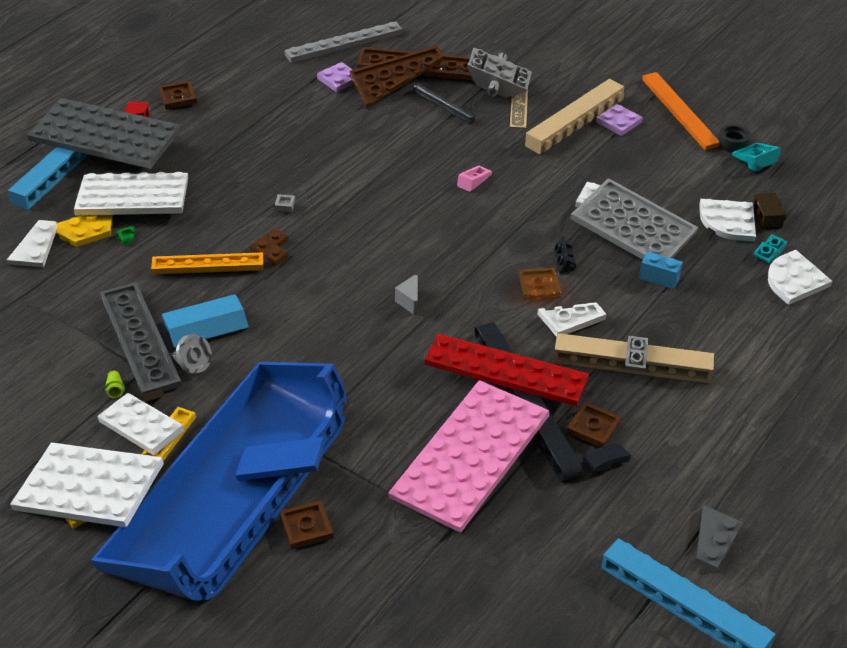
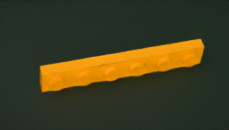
M263 253L152 257L151 270L152 274L263 270Z

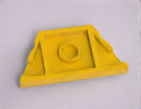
M82 215L57 223L56 234L59 235L61 240L79 247L111 236L113 215Z

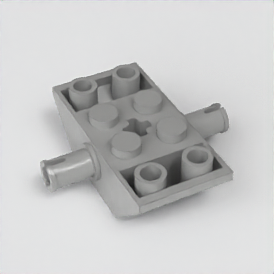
M473 48L467 68L476 86L486 89L489 96L492 92L491 97L498 94L507 98L527 91L531 71L506 61L508 58L506 54L504 57L503 53L495 56L481 49Z

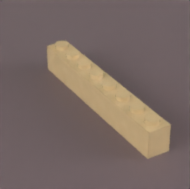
M611 79L606 80L526 132L525 146L538 154L549 150L552 146L570 136L573 132L591 122L618 102H621L624 98V86Z
M557 333L554 363L711 383L714 353L647 345L646 369L625 368L627 342Z

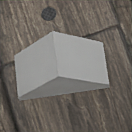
M418 275L412 276L395 287V302L416 315Z

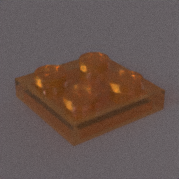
M555 267L518 270L524 300L561 298V289Z

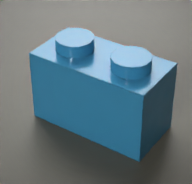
M647 251L641 263L639 279L675 289L680 279L683 262Z

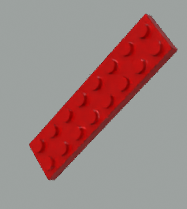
M442 334L436 336L424 359V365L576 407L589 378L588 373Z

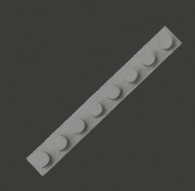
M389 22L388 24L377 25L369 29H362L361 31L334 36L330 39L292 47L285 50V56L290 63L401 35L403 29L397 22Z

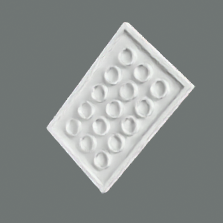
M142 172L139 174L106 173L97 175L89 173L83 177L74 213L75 215L182 213L188 173L158 172L148 174Z
M51 443L10 505L15 511L127 527L164 462L162 457Z

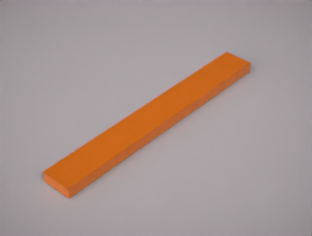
M657 72L643 75L642 80L705 151L720 147V141Z

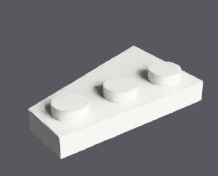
M597 303L574 305L573 308L563 309L560 306L548 311L545 308L538 309V316L556 337L557 333L569 334L606 320L607 315Z

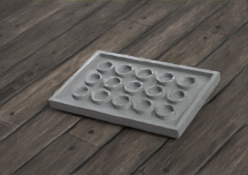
M609 178L570 217L571 220L642 260L647 251L673 259L698 230L697 226Z

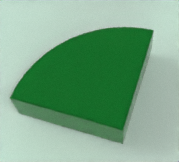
M134 226L116 231L123 246L132 242L135 237Z

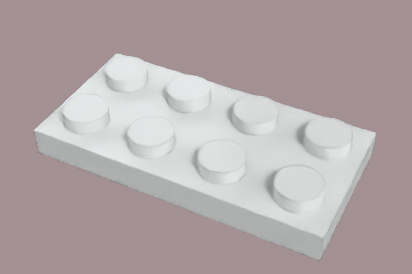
M129 393L98 415L100 423L152 455H155L184 431L182 424Z

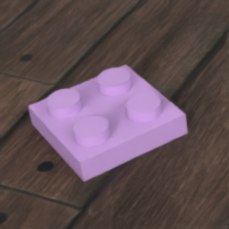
M342 62L317 73V79L335 92L354 85L349 75V71L352 69Z
M616 104L599 115L596 123L623 136L642 123V117Z

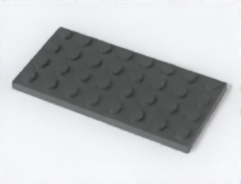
M60 98L27 136L29 141L151 169L181 131V126L172 122Z

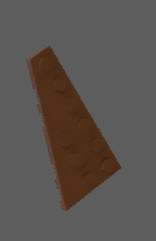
M437 45L351 70L349 75L367 109L442 62L443 54Z

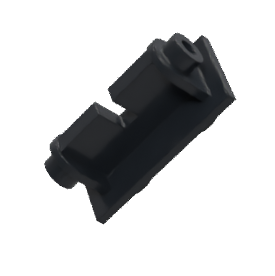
M563 236L554 247L559 273L563 269L572 272L576 268L575 258H573V247L570 243L565 242Z

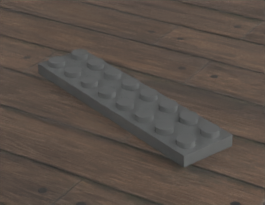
M134 282L101 291V300L141 394L157 389H162L164 392L181 387V379L137 283Z

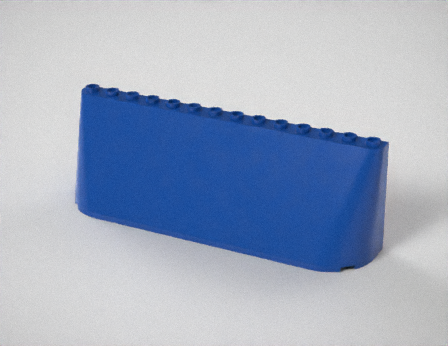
M258 362L146 494L128 526H119L91 559L96 569L190 600H208L217 595L279 515V511L285 507L310 473L238 481L235 475L245 447L323 437L325 440L323 456L339 435L345 420V416H342L343 403H346V393L334 364Z

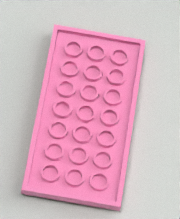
M479 380L388 492L389 498L461 533L549 417V410Z

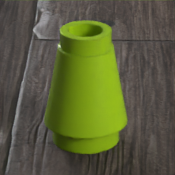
M117 371L108 373L104 389L105 393L114 399L121 397L125 391V386Z

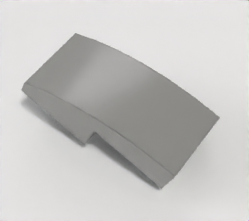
M628 336L625 368L646 369L648 338Z

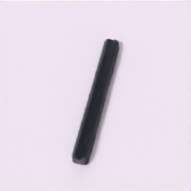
M418 83L413 86V92L470 124L475 121L476 116Z

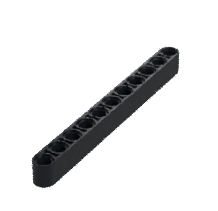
M495 322L475 326V337L480 345L513 353ZM505 387L508 393L547 409L540 396ZM549 412V417L534 435V438L561 482L582 476L580 461Z

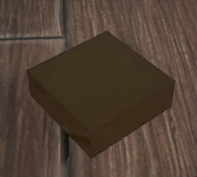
M157 389L142 394L141 400L146 403L162 398L164 394L162 389Z

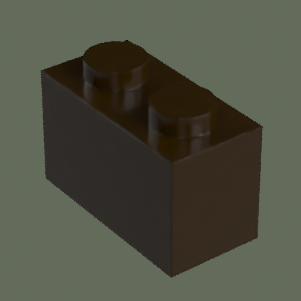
M776 193L755 194L753 209L761 229L782 228L787 215Z

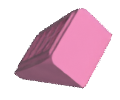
M476 166L459 174L457 186L470 192L490 177L492 171Z

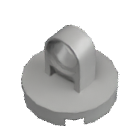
M189 334L181 338L172 356L176 364H179L184 371L196 374L205 371L209 366L210 362L208 363L209 356H211V349L204 337H199L197 334Z

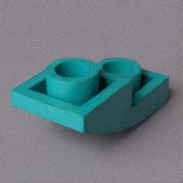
M771 234L766 242L760 244L753 253V256L771 263L786 248L787 241Z

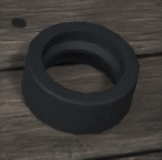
M725 125L719 132L718 140L720 141V147L728 152H734L747 147L750 143L751 133L742 125ZM728 137H737L741 140H734Z

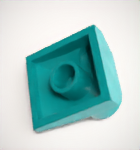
M758 142L732 152V156L748 164V168L752 169V171H761L763 167L775 165L781 154L780 147Z

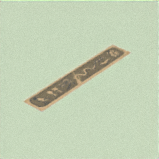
M528 89L524 93L512 96L510 127L526 128Z

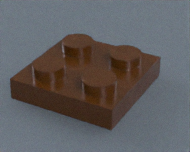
M190 81L158 86L165 109L197 104V98Z
M584 402L568 425L566 433L601 448L606 446L620 425L622 417Z
M321 500L279 511L291 549L334 538L333 530Z

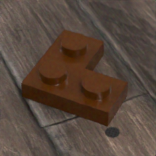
M274 228L252 243L250 251L253 253H263L264 260L277 266L289 258L288 252L280 247L289 241L288 235Z

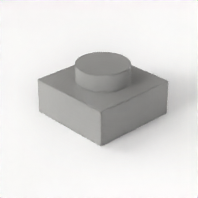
M278 194L275 202V211L293 212L295 196Z

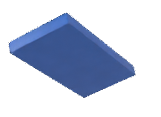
M323 437L245 447L235 476L238 481L318 471L325 440Z

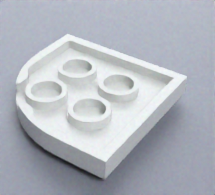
M700 199V218L707 229L710 227L713 231H716V235L726 239L755 242L756 231L753 203Z
M797 250L776 258L770 265L768 272V283L771 289L788 305L829 288L832 284L831 279Z

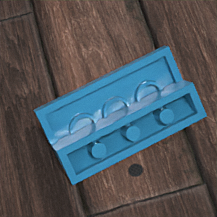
M236 294L162 314L173 348H177L181 338L189 334H197L199 337H204L207 340L249 328L244 309Z

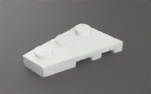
M38 220L7 259L8 265L44 267L58 227L57 222Z

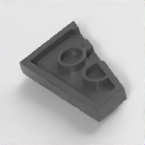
M703 505L696 564L716 573L742 529L743 522Z

